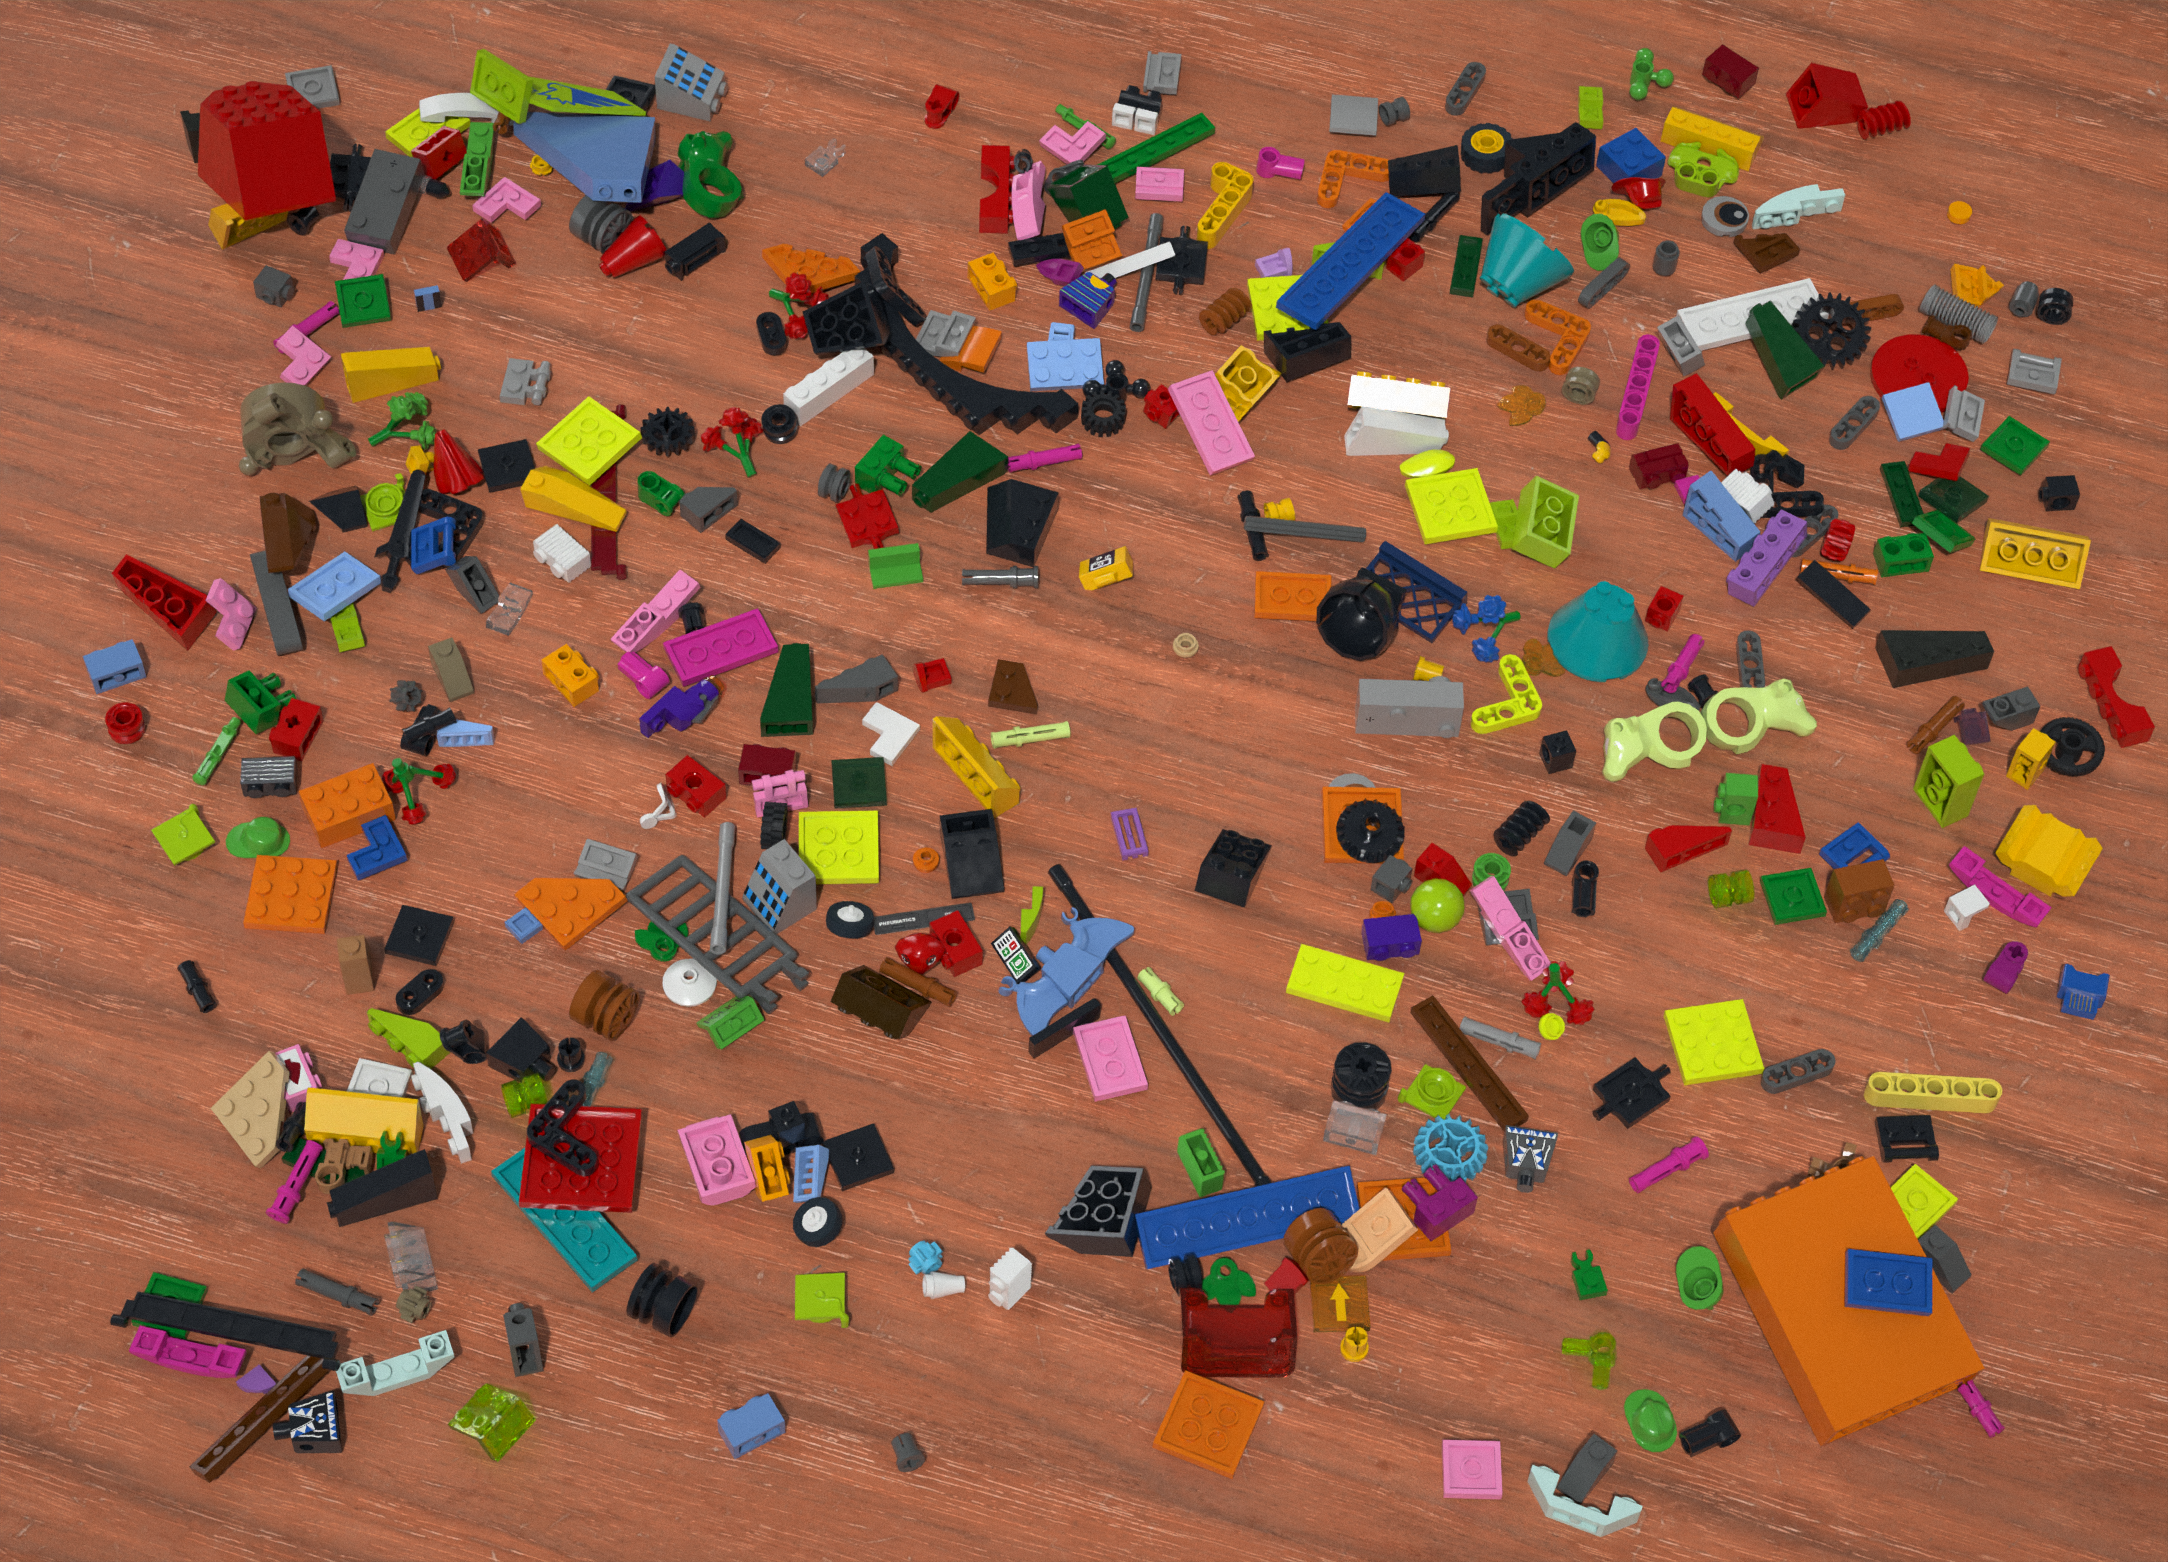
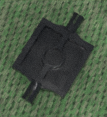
M357 144L353 145L352 155L331 154L330 168L335 196L344 199V211H347L349 204V212H351L354 200H356L371 157L361 156L363 146L358 144V150Z
M1185 225L1180 228V237H1160L1159 243L1161 245L1170 242L1175 256L1157 262L1155 280L1173 281V292L1177 294L1178 287L1179 294L1183 293L1184 283L1203 284L1208 242L1189 238L1191 229L1189 226H1186V233H1184Z
M1636 1057L1594 1084L1593 1091L1603 1101L1604 1105L1594 1110L1593 1116L1596 1120L1600 1121L1612 1113L1629 1129L1669 1102L1671 1096L1662 1087L1660 1080L1671 1073L1670 1068L1663 1064L1652 1072L1644 1067Z

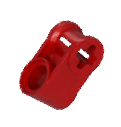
M939 84L934 86L931 95L925 103L927 114L925 115L924 122L929 128L939 129L945 125L951 112L957 106L959 91Z

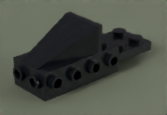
M1575 122L1560 133L1506 141L1504 177L1506 179L1482 195L1481 231L1486 235L1491 233L1494 218L1497 214L1501 216L1504 213L1514 217L1522 212L1526 216L1531 215L1594 171L1596 135Z

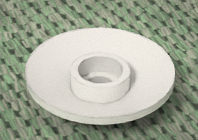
M689 958L673 963L666 970L662 984L666 996L672 1002L680 1006L692 1007L700 1005L712 997L716 990L717 979L695 959ZM688 976H692V977H693V978L690 979V980L685 979V977H688Z

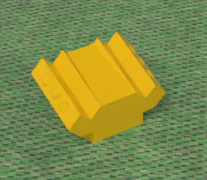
M1242 345L1215 373L1238 422L1281 375L1279 371L1259 361L1253 351Z
M2024 805L1997 849L1996 855L2002 864L2012 869L2010 875L2050 897L2053 893H2057L2062 897H2071L2077 893L2103 848L2097 838H2086L2081 829H2075L2057 820L2052 813L2041 814L2036 805Z

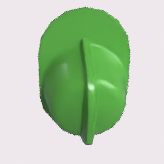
M1603 214L1589 216L1581 228L1584 255L1587 264L1592 269L1603 271L1618 258L1619 232L1608 216Z
M258 817L251 822L241 823L234 827L226 838V848L228 851L240 858H256L257 855L280 856L288 849L290 844V835L287 830L268 817Z
M1702 1246L1686 1250L1679 1257L1676 1265V1276L1681 1299L1691 1309L1700 1310L1706 1308L1713 1310L1714 1305L1721 1300L1724 1292L1717 1257L1710 1249Z
M1648 1389L1637 1390L1631 1393L1626 1398L1624 1411L1637 1444L1650 1452H1662L1669 1449L1675 1442L1677 1428L1674 1416L1664 1397Z

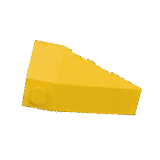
M548 466L530 470L520 489L525 507L615 532H617L627 513L626 509L569 472Z

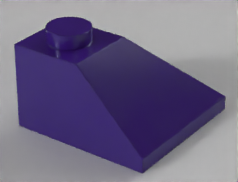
M670 159L650 169L642 202H628L625 209L632 212L666 203L675 198H681L683 196L684 171Z

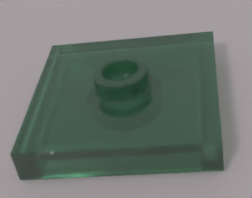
M1959 476L1957 481L1937 478L1922 488L1918 497L1956 523L1987 503L1989 498L1987 494L1961 476Z
M883 757L831 760L834 809L887 806Z

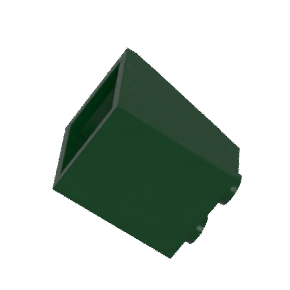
M1083 164L1047 185L1048 191L1069 223L1105 209L1114 229L1122 225L1121 222L1129 218L1108 166Z

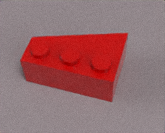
M1761 764L1758 774V799L1751 820L1748 845L1801 854L1806 836L1788 769Z

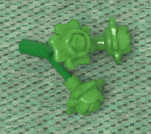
M406 392L405 397L392 396L391 400L387 402V405L390 407L389 410L392 412V419L386 428L368 438L369 443L374 447L388 437H411V440L419 441L422 450H428L429 445L434 444L436 428L430 426L429 421H423V425L419 430H411V432L392 431L405 418L410 420L416 413L421 416L428 415V401L425 399V396L418 392Z

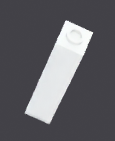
M1362 406L1344 435L1346 455L1419 454L1432 449L1440 450L1443 444L1447 443L1449 432L1446 430L1445 419Z

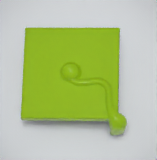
M401 473L395 474L397 484H378L371 488L367 494L360 496L372 532L395 524L405 495L403 489L405 480Z
M190 804L189 809L151 830L174 866L182 861L195 859L205 848L215 843V840L199 818V810L195 804Z
M1425 1064L1408 1090L1401 1089L1397 1099L1399 1103L1406 1102L1433 1118L1439 1115L1445 1120L1467 1087L1457 1082L1448 1071L1441 1068H1432Z
M845 1273L795 1275V1320L825 1323L832 1319L840 1318L841 1327H849V1316L845 1313Z

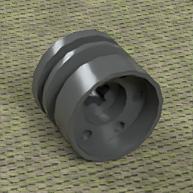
M585 195L571 215L569 223L570 233L583 242L589 243L594 249L603 254L633 221V214L629 210L622 208L619 204L613 203V201H593Z

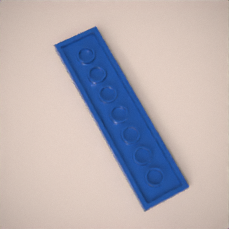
M1385 192L1277 300L1276 308L1317 330L1425 220V213Z
M1349 1165L1135 1214L1143 1260L1147 1270L1169 1265V1259L1173 1257H1178L1180 1261H1183L1184 1255L1193 1253L1195 1258L1282 1239L1288 1227L1296 1218L1316 1208H1325L1331 1211L1342 1225L1359 1210V1204Z

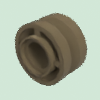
M1571 368L1563 383L1562 393L1573 403L1589 404L1595 399L1600 385V378L1594 371L1588 368Z

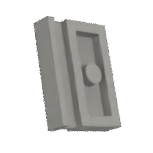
M1148 51L1143 92L1154 90L1163 94L1177 95L1181 54L1164 52L1151 54L1152 51Z
M1954 385L1949 390L1943 428L1949 427L1953 429V433L1974 442L1979 437L1985 400L1965 390L1961 392Z
M587 839L574 875L581 879H610L620 891L625 892V887L631 877L638 856L635 853Z

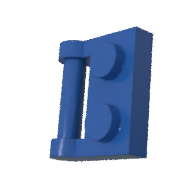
M444 517L411 530V569L416 574L441 565L450 566L455 564L456 554L453 552V531L456 529V520L454 518ZM443 531V551L439 553V533Z
M1859 822L1824 846L1819 853L1833 869L1847 867L1849 863L1867 850L1872 851L1873 855L1862 863L1884 859L1886 862L1890 859L1888 850Z

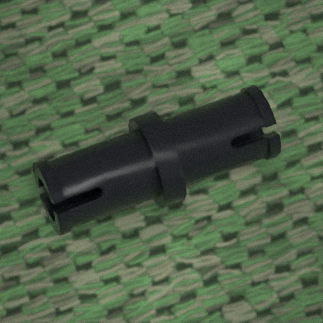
M1022 149L1021 152L1019 150L1014 157L1016 170L1024 173V170L1027 172L1032 166L1031 153L1027 149Z
M449 707L431 717H428V715L422 717V721L403 728L402 732L407 743L411 744L429 734L433 736L436 734V731L457 723Z
M186 960L177 967V970L187 985L186 991L194 997L201 1013L212 1011L217 1006V1003L207 988L208 983L206 979L201 978L193 961Z
M302 1102L297 1103L292 1116L286 1119L283 1125L284 1130L276 1141V1146L279 1150L291 1152L298 1137L304 1134L306 1102L303 1105Z

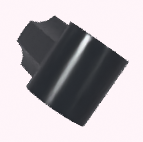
M430 704L423 706L413 724L422 721L424 716L428 715V717H431L441 711L436 706ZM429 734L411 744H408L404 735H402L400 747L403 750L427 757L434 744V735L431 736Z
M1588 860L1577 864L1571 881L1573 887L1571 913L1576 914L1577 917L1585 918L1595 914L1596 887L1599 874L1597 865ZM1580 875H1586V876H1588L1590 879H1585V878L1581 877Z
M1725 1409L1712 1414L1704 1423L1681 1432L1679 1438L1685 1453L1693 1457L1716 1446L1720 1448L1727 1447L1740 1439L1741 1433L1729 1412Z

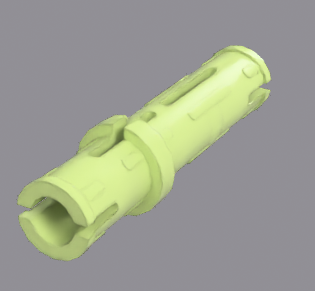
M1068 721L1021 729L1017 726L1013 727V730L991 732V743L994 749L1011 745L1022 747V744L1065 737L1070 738V728Z

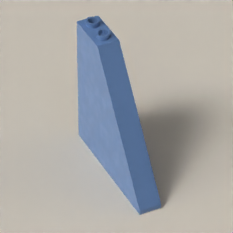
M527 112L526 122L518 124L513 121L514 135L593 201L642 202L656 140L655 117Z

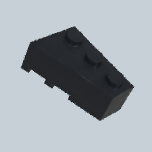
M1458 145L1388 160L1390 194L1393 196L1461 192Z
M1340 322L1322 324L1317 330L1311 327L1306 330L1297 331L1292 327L1287 328V332L1272 333L1271 330L1264 331V353L1287 382L1350 359L1351 335Z

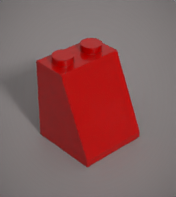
M1812 62L1785 93L1797 128L1800 129L1856 123L1859 112L1863 109H1868L1856 73Z

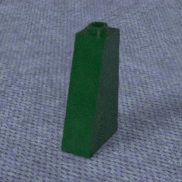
M1771 300L1763 305L1761 303L1755 305L1749 311L1750 316L1745 324L1776 393L1782 400L1816 379L1825 366Z
M969 431L912 484V500L918 507L932 513L1007 473L1008 456Z
M793 643L783 645L760 717L761 737L813 735L809 644Z

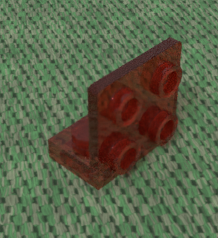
M483 218L447 246V250L462 280L468 282L493 261L496 264H503L508 269L516 263L499 229Z

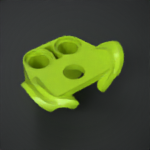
M1682 142L1671 151L1667 163L1675 168L1674 181L1678 189L1709 198L1716 195L1725 183H1735L1738 180V163L1734 157L1728 155L1723 149H1717L1716 156L1699 151L1698 149L1701 147L1700 142ZM1701 159H1706L1710 162V167L1698 164L1697 162ZM1683 174H1688V175H1690L1691 177H1684V176H1682V175H1683ZM1705 181H1711L1713 184H1707Z

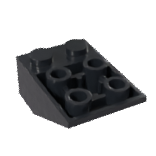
M992 809L940 815L939 833L951 898L956 899L1004 892Z
M1222 829L1201 863L1194 891L1245 908L1254 891L1272 845L1257 838L1252 839L1240 835L1234 830Z

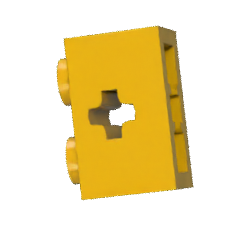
M2033 728L2017 747L2006 777L2029 790L2044 771L2055 741L2048 735Z

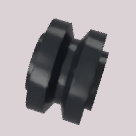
M2050 288L2043 291L2039 297L2038 317L2043 322L2052 325L2068 322L2072 316L2074 302L2072 294L2061 288Z
M776 404L767 408L762 414L761 423L764 435L770 442L785 444L793 440L797 435L798 424L796 416L789 406Z
M1193 1253L1185 1254L1183 1261H1180L1178 1257L1170 1258L1168 1266L1169 1277L1178 1297L1187 1295L1188 1289H1191L1193 1293L1201 1292L1203 1283L1202 1273Z

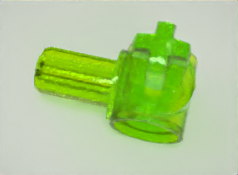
M1606 1332L1590 1336V1340L1564 1338L1562 1341V1354L1588 1357L1590 1363L1594 1365L1592 1387L1598 1390L1607 1389L1609 1387L1611 1367L1615 1366L1617 1360L1615 1338ZM1601 1347L1610 1348V1350L1605 1353L1598 1351V1349Z

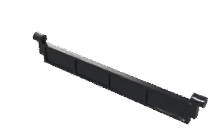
M137 1292L134 1301L127 1299L121 1315L113 1314L110 1320L111 1325L126 1328L129 1319L322 1358V1368L338 1371L340 1367V1360L335 1359L340 1347L338 1342H334L337 1336L335 1331L143 1292Z

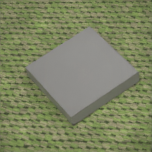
M332 65L285 73L287 85L292 86L317 109L340 105Z

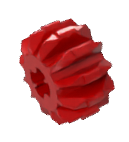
M1833 519L1823 539L1821 555L1829 560L1842 562L1851 547L1856 530L1855 525L1843 519Z

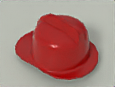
M1631 177L1618 180L1613 183L1611 189L1615 193L1627 195L1631 203L1641 209H1652L1661 206V187L1666 182L1662 178Z

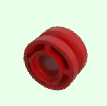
M122 702L112 706L107 711L105 722L108 733L113 741L119 744H131L143 736L145 722L142 712L137 705Z

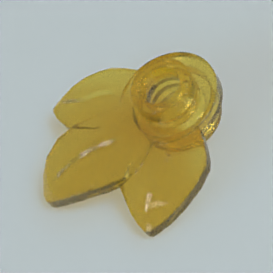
M1518 385L1512 387V394L1505 395L1499 400L1497 407L1511 413L1509 419L1510 426H1519L1528 423L1533 416L1541 414L1546 407V399L1541 393L1533 392L1530 387Z
M1536 638L1529 639L1525 643L1522 662L1529 675L1537 676L1540 673H1545L1551 677H1558L1566 672L1553 654L1550 644L1543 646Z

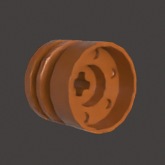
M597 969L592 971L577 989L570 1005L569 1017L586 1028L593 1027L595 1033L603 1035L604 1038L612 1042L618 1039L631 1023L638 1008L640 995L637 990L631 987L628 988L622 982L616 984L613 977Z
M1316 1208L1303 1213L1291 1223L1284 1235L1283 1244L1287 1251L1298 1262L1307 1278L1315 1284H1327L1337 1280L1353 1266L1358 1256V1247L1353 1239L1343 1229L1334 1214L1325 1208Z

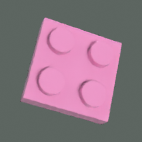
M1442 1440L1443 1498L1501 1499L1500 1441Z

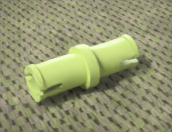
M1147 967L1146 970L1143 969L1138 974L1137 979L1151 992V997L1155 1001H1159L1169 1011L1171 1016H1174L1175 1013L1178 1014L1183 1009L1184 1003L1170 990L1171 986L1167 982H1162L1150 967Z

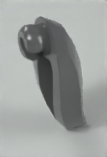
M1657 678L1648 681L1646 685L1647 694L1657 705L1662 706L1671 702H1682L1691 705L1698 711L1700 710V705L1696 698L1685 688L1678 686L1676 692L1668 693L1664 691L1665 687L1661 686L1662 681H1658Z

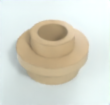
M1182 633L1173 642V650L1180 657H1192L1198 651V641L1192 634Z

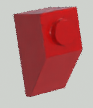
M1431 843L1416 860L1414 877L1421 882L1434 878L1446 879L1458 887L1463 897L1471 889L1472 883L1454 856L1434 843Z

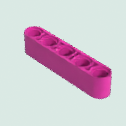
M1643 335L1637 343L1616 426V434L1623 440H1632L1638 434L1660 346L1658 338L1653 335Z

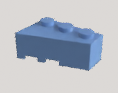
M1709 471L1690 485L1682 516L1735 562L1738 561L1745 552L1751 550L1754 540L1760 534V530L1712 471Z

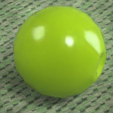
M1434 878L1424 881L1416 888L1410 902L1411 914L1417 917L1418 926L1432 933L1440 934L1453 929L1459 924L1465 910L1463 894L1455 884L1446 879Z

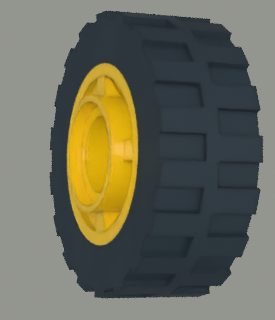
M1480 123L1476 126H1471L1462 136L1461 159L1473 171H1479V173L1498 172L1504 168L1505 142L1513 138H1511L1510 132H1507L1504 127H1500L1497 124Z

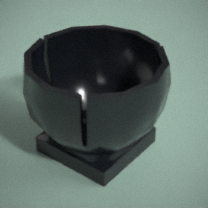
M1363 567L1358 571L1356 577L1335 584L1328 590L1317 606L1316 624H1319L1317 628L1325 643L1343 657L1358 661L1376 657L1385 651L1398 631L1399 611L1407 589Z

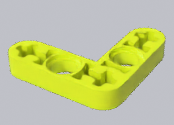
M1509 654L1503 656L1500 659L1498 668L1499 675L1511 699L1476 709L1472 713L1470 723L1471 728L1475 732L1487 734L1533 721L1540 716L1542 701L1523 662L1516 655ZM1514 667H1515V669H1514V676L1512 677L1513 672H1512L1511 668H1514ZM1521 683L1527 687V690L1520 692L1515 690L1513 686ZM1528 702L1529 706L1531 708H1534V710H1531L1529 707H1526V703ZM1508 710L1512 712L1513 717L1504 718L1500 715V711ZM1479 718H1482V720H1483V721H1487V723H1483L1482 721H1478V719H1479Z

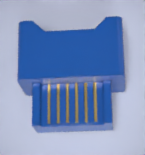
M2065 964L2060 974L2057 998L2063 999L2060 1012L2094 1020L2097 1009L2102 1008L2106 999L2110 975L2103 973L2096 976L2076 971L2072 965Z

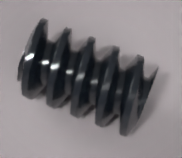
M1524 801L1494 831V841L1505 854L1517 856L1518 851H1522L1525 848V844H1529L1531 838L1536 837L1538 831H1541L1544 825L1550 822V816L1541 805L1533 801Z

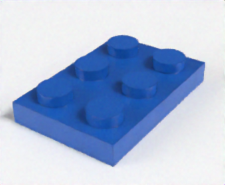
M1848 1249L1845 1252V1307L1930 1316L1932 1314V1258Z

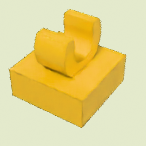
M420 445L411 446L405 463L410 474L414 470H422L425 475L426 472L433 471L431 462H434V453H424Z

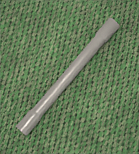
M730 822L720 824L718 870L714 920L710 941V951L718 955L726 952L727 945L726 927L732 849L735 840V825Z

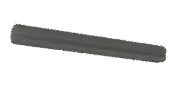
M1246 516L1244 520V530L1355 542H1364L1366 539V528L1255 516Z

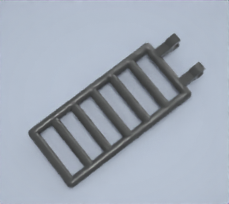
M678 856L626 894L627 900L667 936L672 938L676 944L735 996L744 998L750 994L759 1002L767 1014H771L777 1009V1005L773 1002L778 999V996L772 991L766 990L762 984L779 971H782L790 978L793 985L799 991L808 986V981L805 978L809 976V972L803 967H798L793 962L798 956L797 952L730 894L727 921L737 914L746 924L727 937L726 951L754 930L765 939L722 970L713 962L721 954H714L710 950L704 954L695 946L697 942L711 933L714 918L687 937L676 929L714 902L716 895V882L687 856ZM681 867L692 875L650 906L640 898V896ZM699 883H702L710 890L669 921L665 920L658 913ZM773 946L783 954V956L742 986L731 978Z

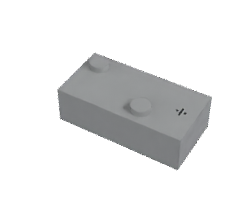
M1359 679L1355 704V733L1441 736L1443 738L1458 737L1464 710L1463 682Z

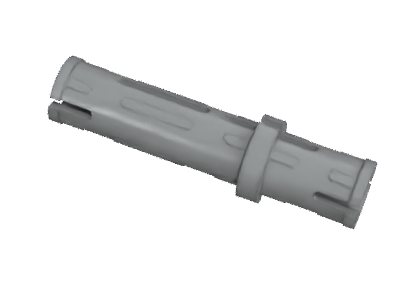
M1465 1016L1460 1025V1030L1465 1035L1506 1048L1509 1053L1514 1051L1536 1060L1542 1043L1521 1037L1518 1032L1509 1033Z

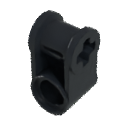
M463 1020L458 1026L451 1029L447 1027L441 1029L440 1040L443 1047L462 1059L463 1062L478 1064L487 1059L485 1032L474 1026L469 1020Z

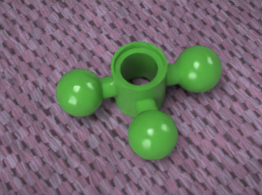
M1648 48L1638 50L1632 67L1629 92L1633 99L1642 100L1648 94L1651 80H1655L1661 87H1668L1673 83L1674 75L1669 69L1653 72V52Z

